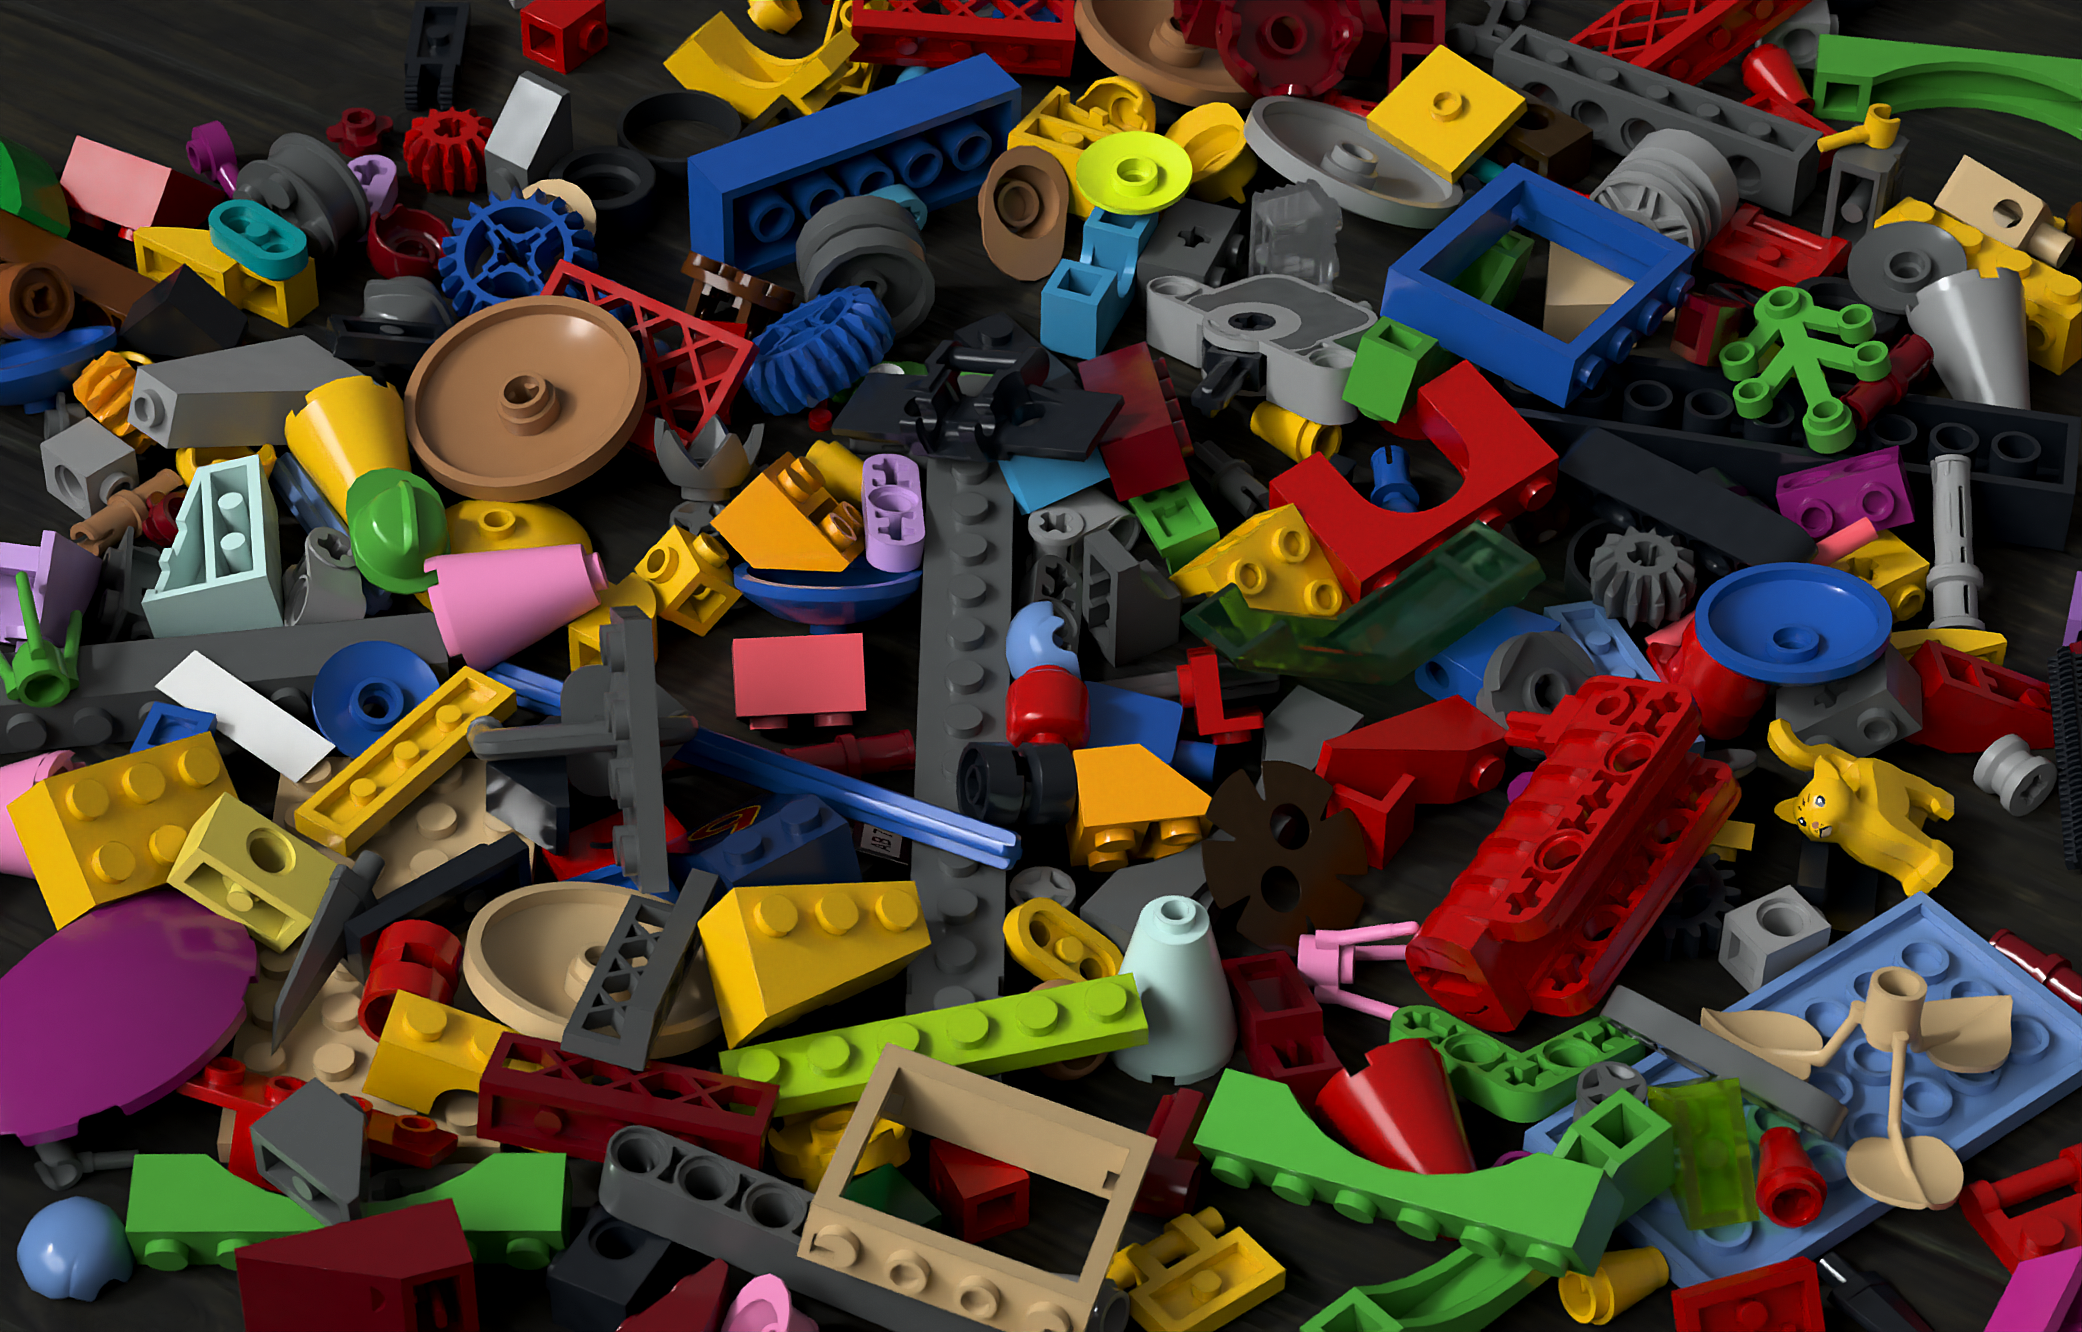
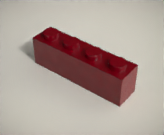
M1144 341L1077 363L1085 391L1123 395L1125 405L1099 442L1118 502L1189 480L1190 477L1184 458L1195 455L1164 357L1152 361L1147 343Z

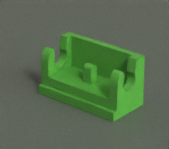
M1189 480L1127 500L1130 509L1137 515L1161 557H1166L1171 576L1221 540L1217 524Z

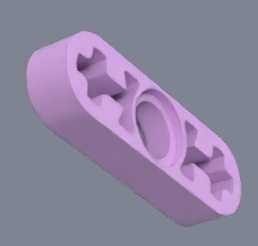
M897 454L871 456L863 463L861 484L867 561L875 568L887 572L901 573L912 571L922 564L925 540L918 466L913 460Z

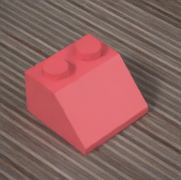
M863 633L733 639L732 664L736 719H749L751 731L788 729V717L814 716V727L852 726V714L865 713Z

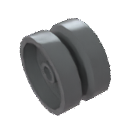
M866 195L846 197L827 205L805 223L796 242V265L800 281L804 287L806 303L814 300L819 294L827 295L836 288L846 289L849 286L859 285L860 287H869L874 296L881 300L892 319L891 324L896 331L893 342L908 336L925 321L935 301V280L930 262L926 257V247L921 230L912 213L893 200Z

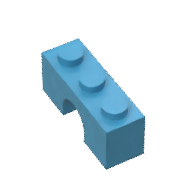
M1095 206L1083 225V246L1080 261L1076 262L1062 258L1041 292L1040 344L1045 349L1063 353L1069 357L1086 360L1099 357L1136 296L1137 261L1158 226V212L1144 215H1122Z

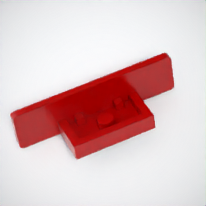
M215 1057L201 1071L176 1088V1092L236 1111L228 1171L253 1185L284 1194L258 1173L250 1126L307 1082L290 1076L270 1078L247 1071L246 1065L239 1060L228 1057ZM350 1095L359 1103L368 1118L369 1124L366 1132L371 1158L370 1178L372 1176L375 1154L424 1169H431L457 1150L459 1136L455 1133L438 1129L437 1123L432 1119L420 1115H392L373 1109V1104L367 1099Z

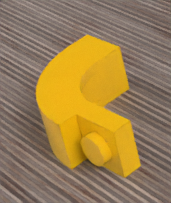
M720 11L690 35L663 64L686 89L704 91L724 99L735 108L741 121L751 124L781 94L803 116L820 111L842 87L838 81L850 70L844 61L859 44L844 28L810 55L800 59H782L769 55L754 46L726 15Z

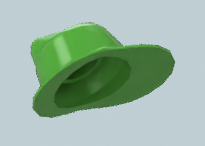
M384 468L370 470L356 478L347 491L346 513L351 550L357 568L369 582L390 593L401 595L423 593L428 590V587L438 584L437 569L424 572L425 559L438 555H450L451 552L445 508L438 492L426 480L409 471Z

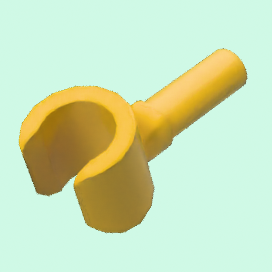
M1882 103L1872 104L1868 109L1864 125L1819 138L1817 140L1818 149L1823 153L1863 142L1876 149H1887L1891 147L1896 139L1901 119L1894 118L1889 120L1892 112L1890 105Z

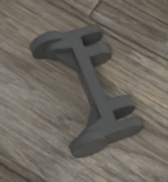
M1484 0L1491 7L1485 23L1480 26H1471L1463 23L1451 25L1445 34L1447 48L1457 55L1474 53L1494 60V51L1513 33V30L1509 27L1499 24L1501 18L1504 17L1514 21L1523 19L1531 0Z

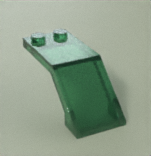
M1477 519L1399 573L1391 584L1377 588L1337 617L1249 608L1239 587L1231 582L1180 618L1187 629L1239 670L1392 686L1503 608L1511 607L1521 602L1527 596L1529 590L1547 578L1537 558Z

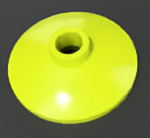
M1144 131L1120 132L1103 137L1085 149L1077 162L1076 181L1083 196L1095 206L1116 214L1144 215L1164 210L1178 202L1186 194L1192 182V163L1186 151L1179 144L1165 136Z

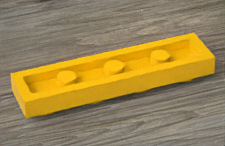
M465 665L294 811L296 831L348 858L472 750L466 735L467 728L474 719L484 715L492 716L502 724L517 711L516 690Z

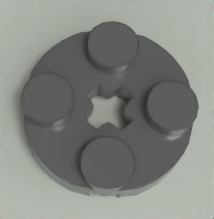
M1548 630L1523 633L1508 638L1493 652L1485 669L1483 687L1479 690L1476 697V707L1508 731L1509 726L1505 719L1511 711H1528L1550 715L1565 694L1575 696L1581 685L1589 677L1597 674L1588 654L1569 636L1558 631ZM1542 682L1546 685L1544 697L1550 703L1549 707H1541L1538 704L1535 696V685ZM1509 746V749L1532 762H1542L1547 759L1542 750Z

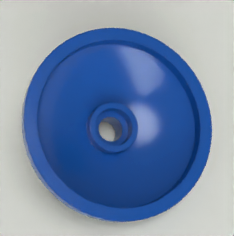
M112 326L81 327L63 330L52 338L23 339L0 345V406L23 405L25 414H34L56 408L57 391H64L66 393L72 390V384L83 374L81 371L94 359L97 361L107 351L114 352L118 344L116 329Z
M860 553L842 572L756 569L746 561L734 568V585L747 599L774 616L810 625V633L813 635L846 634L847 625L877 619L912 598L923 585V569L919 566L912 571L901 573L883 571L872 566L867 561L866 554Z
M1769 563L1733 572L1712 584L1702 594L1697 603L1695 633L1703 649L1714 660L1739 676L1775 686L1809 687L1846 679L1876 661L1884 653L1891 639L1892 612L1889 604L1878 590L1866 581L1845 571L1810 563Z

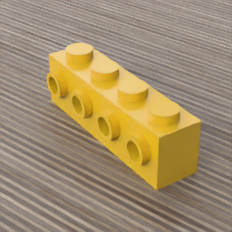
M1910 196L1906 197L1875 221L1874 229L1899 221L1925 222L1942 228L1961 244L1966 254L1967 270L1978 269L1981 279L1998 277L1996 267L2009 268L2018 272L2025 288L2028 360L2060 376L2082 358V282L2075 277L2066 275L2030 257L2027 253L2016 250L1982 233L1977 228L1966 225L1932 208L1929 204L1918 201Z

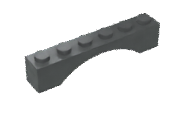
M1298 685L1264 719L1265 727L1263 728L1261 762L1272 760L1291 762L1315 773L1323 742L1363 728L1364 715ZM1261 772L1256 790L1261 798L1265 800ZM1281 804L1276 807L1270 819L1271 832L1275 840L1287 849L1294 838L1296 830L1307 820V817L1300 808L1292 804ZM1220 828L1216 833L1204 840L1234 841V837ZM1201 842L1185 851L1151 863L1118 869L1080 908V919L1112 941L1122 953L1123 958L1141 911L1149 902L1159 897L1178 895L1197 901L1206 909L1211 926L1213 927L1219 920L1223 909L1217 906L1207 884L1202 864Z

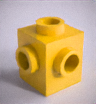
M675 524L634 568L637 575L650 585L655 594L657 615L702 637L707 634L742 595L734 585V575L726 563L729 559V554L723 545L707 533L702 532L699 536H696Z

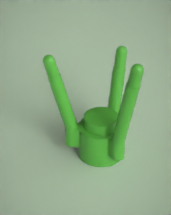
M20 571L16 574L15 579L27 642L19 647L12 661V667L0 651V677L4 681L8 699L17 700L20 698L23 703L31 707H51L60 703L67 697L70 690L76 689L80 685L76 668L83 615L79 610H73L70 613L63 654L50 641L42 639L29 576L26 572Z

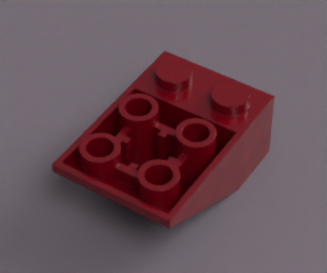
M452 1197L426 1204L412 1205L404 1209L354 1221L340 1222L333 1226L278 1239H268L257 1244L234 1249L245 1332H480L473 1259Z

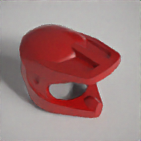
M1695 615L1682 634L1681 647L1651 642L1645 651L1648 663L1662 682L1679 684L1690 690L1702 712V721L1698 729L1702 737L1707 739L1731 740L1741 736L1762 708L1771 687L1769 684L1759 683L1739 676L1714 660L1703 649L1697 639Z

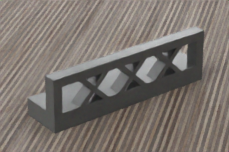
M692 868L675 905L631 894L563 1032L560 1050L643 1072L701 947L702 941L697 922L712 909L719 875ZM639 922L664 929L661 932L649 934ZM642 956L648 960L645 966L635 968L626 961V959ZM628 991L632 996L630 1000L616 1003L609 994ZM611 1026L621 1038L618 1039L589 1030Z

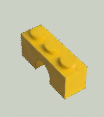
M398 989L362 1093L429 1115L435 1098L445 1091L465 1089L479 1093V1081L503 1031L524 1034L511 1027ZM512 1059L508 1068L526 1072H534L544 1068L540 1064ZM594 1075L580 1080L583 1083L591 1084ZM526 1148V1149H529V1150H532V1151H535V1152H538V1153H551V1152H546V1151H541V1150Z

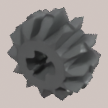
M1629 526L1624 536L1607 534L1602 547L1595 549V555L1590 563V591L1593 595V604L1605 608L1607 619L1626 618L1630 629L1637 622H1647L1650 626L1657 629L1662 619L1679 621L1682 611L1685 607L1691 605V599L1696 593L1697 578L1695 577L1696 563L1694 561V551L1681 547L1679 535L1659 536L1656 526L1649 533H1640L1634 527Z

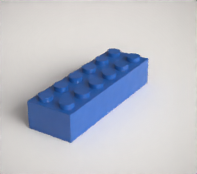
M983 53L687 157L691 251L743 270L751 276H757L795 262L796 242L805 223L821 208L843 198L862 196L890 185L902 184L906 185L926 205L929 213L978 195L982 184L988 177L992 164L1003 152L1007 151L1008 134L1021 122L1022 87L991 57Z

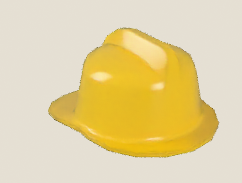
M1214 102L1199 106L1184 114L1164 135L1179 144L1188 154L1192 163V182L1188 191L1196 199L1206 203H1216L1232 197L1240 204L1246 202L1243 188L1255 176L1258 170L1257 154L1252 150L1244 137L1243 127L1245 122L1236 109L1228 103Z

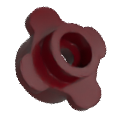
M349 108L342 112V119L336 125L327 128L326 135L330 142L338 143L339 150L348 157L357 158L365 155H376L383 149V134L393 130V121L385 115L376 116L373 111L367 108Z
M156 491L147 497L146 503L150 511L148 518L142 523V529L150 540L165 548L172 547L179 531L175 520L186 494L171 492L166 495Z

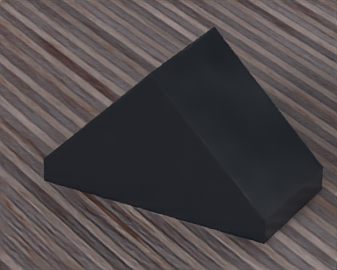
M184 263L132 304L117 335L118 344L116 350L185 358L237 348L241 346L249 329V319Z
M549 716L538 725L562 723L561 716ZM566 755L488 761L486 763V812L555 856L569 855L570 805Z

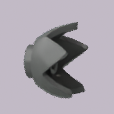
M714 414L688 450H686L677 432L671 430L668 422L665 419L656 418L654 444L657 458L669 482L681 486L682 498L706 502L728 500L731 498V487L740 486L744 483L757 460L763 437L764 423L754 424L746 443L742 445L739 437L734 433H729L720 416Z

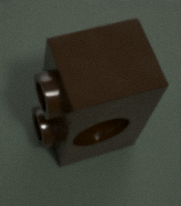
M1507 82L1504 84L1526 98L1527 111L1482 156L1504 168L1515 163L1567 188L1589 176L1594 130L1513 83Z

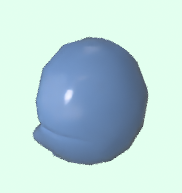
M1050 601L1031 602L1022 608L1010 623L1006 636V657L1011 674L1015 680L1029 669L1041 665L1060 666L1081 680L1077 655L1072 651L1058 648L1063 644V639L1054 633L1064 627L1065 622L1064 619L1054 616L1053 603Z
M79 1196L57 1201L38 1212L29 1222L17 1248V1262L28 1285L33 1291L50 1299L71 1297L79 1300L94 1301L100 1288L109 1280L117 1279L122 1282L129 1280L133 1273L136 1258L125 1233L126 1228L116 1212L103 1203L88 1197Z

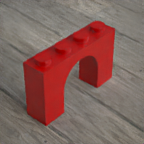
M1467 359L1423 385L1417 391L1416 425L1457 468L1464 480L1459 491L1445 503L1426 511L1412 513L1395 512L1378 507L1363 498L1320 451L1269 481V510L1294 503L1326 557L1354 611L1359 616L1377 605L1386 606L1391 604L1403 594L1408 585L1427 573L1437 574L1452 563L1457 554L1477 541L1485 543L1493 539L1500 533L1507 522L1526 510L1533 512L1540 509L1556 492L1559 455Z

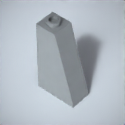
M305 335L137 367L127 422L166 449L263 446L266 443L271 445H288L284 436L286 417L291 410H293L296 417L308 405L304 397L313 389L336 379L366 375L340 358H334L331 352Z

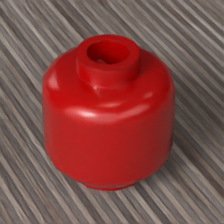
M1041 665L1029 669L1009 686L1006 695L1005 723L1008 742H1011L1016 749L1023 742L1064 743L1070 750L1071 755L1073 750L1084 749L1091 735V700L1086 684L1067 669L1060 666Z

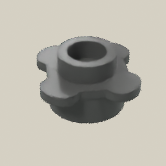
M57 391L56 410H45V441L86 418L85 407L82 403H65L64 391Z

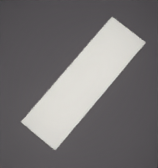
M196 650L155 686L185 708L216 714L217 730L294 783L303 778L336 747Z

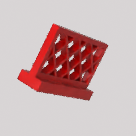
M852 0L851 36L859 46L849 56V62L943 68L986 53L1006 73L1070 77L1076 41L1074 0H1062V2L1060 0H1030L1020 8L1010 0H969L965 4H962L959 0H937L951 12L949 15L922 13L919 10L932 0H887L896 8L894 11L863 9L864 5L872 0ZM991 3L1007 17L1004 19L978 17L974 13ZM1046 7L1061 19V23L1033 21L1030 16Z
M1625 0L1568 42L1588 49L1609 45L1608 51L1599 53L1695 86L1813 0ZM1688 9L1687 15L1663 19L1664 12ZM1651 15L1650 21L1627 24L1635 17ZM1646 39L1645 45L1621 49L1622 42Z
M560 258L540 295L562 296L569 281L573 280L586 287L590 303L603 308L607 312L626 304L633 306L638 325L627 330L634 341L639 339L643 341L648 362L643 363L646 377L652 375L658 399L645 404L635 431L622 449L660 465L654 444L656 419L654 415L662 412L663 419L668 422L671 430L677 432L684 447L688 450L714 414H718L723 419L760 348L754 342ZM598 292L607 295V297L600 299ZM646 313L656 316V318L648 320ZM674 325L681 327L687 346L658 357L652 334ZM695 334L705 339L697 342ZM721 347H727L736 351L726 372L707 379L701 355ZM691 360L697 383L668 394L662 371ZM701 397L704 413L693 433L677 427L672 408Z

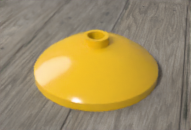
M469 499L445 509L450 538V554L582 544L587 555L593 553L590 538L576 519L563 510L538 499L518 502ZM428 590L423 593L414 594L426 608L433 612Z

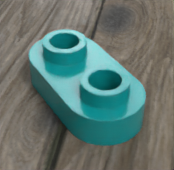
M236 199L223 202L210 212L208 222L212 244L254 273L273 281H283L292 278L307 266L309 257L307 238L304 232L263 205L251 200Z

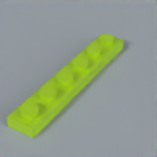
M1133 972L718 1053L722 1074L780 1085L779 1103L773 1116L778 1117L859 1101L887 1042L977 1075L988 1076L1149 1044L1148 1025ZM733 1102L728 1103L730 1112L754 1116L757 1108Z

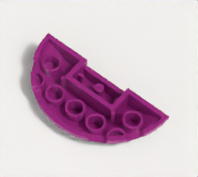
M177 888L134 895L99 908L66 926L33 949L0 979V1135L16 1134L25 1146L69 1138L78 1134L79 1120L81 1118L116 1105L121 1107L126 1115H131L158 1101L201 1071L222 1051L245 1021L247 1011L243 998L250 984L259 983V955L255 942L250 939L245 925L219 916Z

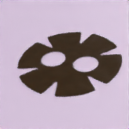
M1276 760L1262 761L1261 772L1265 800L1261 798L1243 769H1239L1230 775L1211 799L1205 813L1206 818L1234 837V841H1202V864L1209 890L1220 909H1224L1250 895L1248 904L1236 927L1240 934L1255 945L1270 952L1286 950L1289 956H1298L1300 935H1308L1306 915L1316 930L1341 931L1351 929L1362 909L1364 898L1337 879L1336 874L1367 875V853L1360 827L1350 808H1345L1320 821V817L1333 793L1332 785L1313 771L1300 765ZM1281 804L1295 805L1307 817L1310 829L1309 837L1305 845L1299 849L1290 850L1282 847L1275 840L1271 832V815L1275 808ZM1282 866L1289 869L1299 882L1300 900L1297 906L1290 912L1282 913L1273 910L1263 898L1261 880L1264 873L1271 867Z

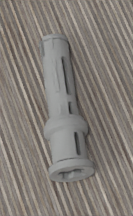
M1958 454L1941 455L1930 462L1933 485L1935 566L1932 567L1926 577L1927 590L1933 593L1934 621L1931 622L1928 629L1985 631V623L1978 619L1977 592L1983 588V574L1974 565L1972 546L1971 459Z

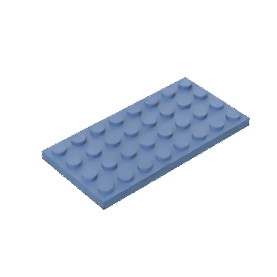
M1923 891L1917 892L1722 1011L1765 1010L1797 1016L1810 1023L1819 1032L1823 1041L1822 1048H1824L1848 1017L1851 1003L1855 1000L1866 1003L1871 976L1876 970L1883 967H1903L1919 974L1927 983L1925 1002L2010 994L2013 999L2011 1014L2012 1045L2008 1059L1996 1070L1984 1073H1959L1945 1070L1931 1062L1926 1052L1914 1053L1911 1051L1910 1045L1908 1044L1901 1120L1903 1138L1931 1136L1940 1139L1954 1151L1961 1164L2082 1086V1015ZM1858 1024L1827 1066H1811L1810 1078L1807 1083L1832 1096L1850 1111L1832 1142L1824 1141L1658 1052H1654L1631 1066L1645 1078L1648 1087L1645 1105L1673 1126L1676 1182L1613 1230L1634 1248L1656 1247L1666 1259L1669 1279L1680 1288L1804 1256L1811 1261L1896 1207L1871 1198L1860 1191L1851 1182L1845 1168L1847 1152L1856 1141L1866 1137L1889 1139L1887 1127L1893 1053L1880 1051L1872 1047L1866 1040V1034L1862 1030L1861 1024ZM1575 1100L1526 1130L1523 1151L1533 1154L1542 1152L1551 1155L1569 1126L1572 1125L1573 1113L1578 1101ZM1774 1127H1789L1799 1134L1802 1146L1827 1185V1197L1820 1214L1814 1221L1802 1227L1785 1228L1778 1226L1764 1215L1756 1204L1755 1194L1760 1160L1758 1143L1762 1134Z

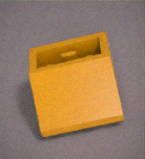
M789 451L758 475L710 522L733 548L756 569L842 572L866 549L863 516L845 501L839 504L823 487L826 481L817 467L802 456L796 459Z
M1141 744L1073 750L1072 757L1077 777L1076 800L1071 818L1065 825L1071 867L1089 865V870L1093 872L1116 871L1128 866V861L1154 858V861L1185 851L1208 837L1213 823L1206 818L1205 813L1212 798Z

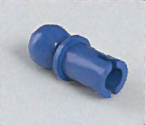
M1391 445L1393 463L1387 464L1385 446L1379 448L1371 457V468L1375 488L1371 493V503L1395 512H1419L1417 509L1419 505V492L1416 486L1411 483L1410 456L1408 452L1402 447Z

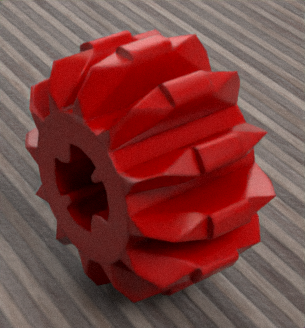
M454 106L445 112L430 109L428 118L418 117L412 119L411 129L405 132L403 151L404 160L407 161L408 171L411 174L413 183L426 185L428 193H435L441 189L448 190L451 196L456 190L464 189L473 193L476 184H487L484 148L494 129L492 119L478 117L476 109L460 112L456 111Z

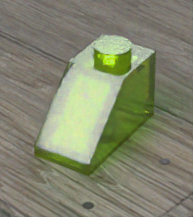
M1707 1076L1647 1086L1649 1108L1673 1126L1676 1182L1669 1188L1687 1230L1695 1231L1760 1220L1759 1209L1755 1199L1756 1189L1739 1077Z

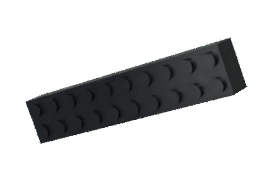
M1628 354L1622 363L1617 364L1614 362L1603 372L1593 390L1586 388L1568 406L1562 408L1469 361L1559 455V458L1588 426H1596L1695 474L1711 467L1723 468L1751 492L1750 496H1757L1771 509L1780 511L1776 498L1778 477L1899 445L1915 499V522L1895 527L1905 530L1934 532L1933 485L1930 462L1941 455L1958 454L1971 459L1972 539H1985L2020 544L2030 548H2048L2064 551L2075 497L2081 417L1907 393L1896 405L1885 406L1863 431H1859L1858 428L1856 430V438L1849 447L1836 453L1824 454L1812 450L1808 445L1803 427V418L1807 413L1808 405L1799 381L1795 377H1790L1774 397L1773 407L1766 415L1748 419L1738 414L1733 397V390L1741 381L1727 379L1723 374L1722 367L1703 366L1688 362ZM1757 372L1751 378H1758L1762 373ZM1826 382L1832 397L1837 399L1846 395L1854 387L1853 385Z

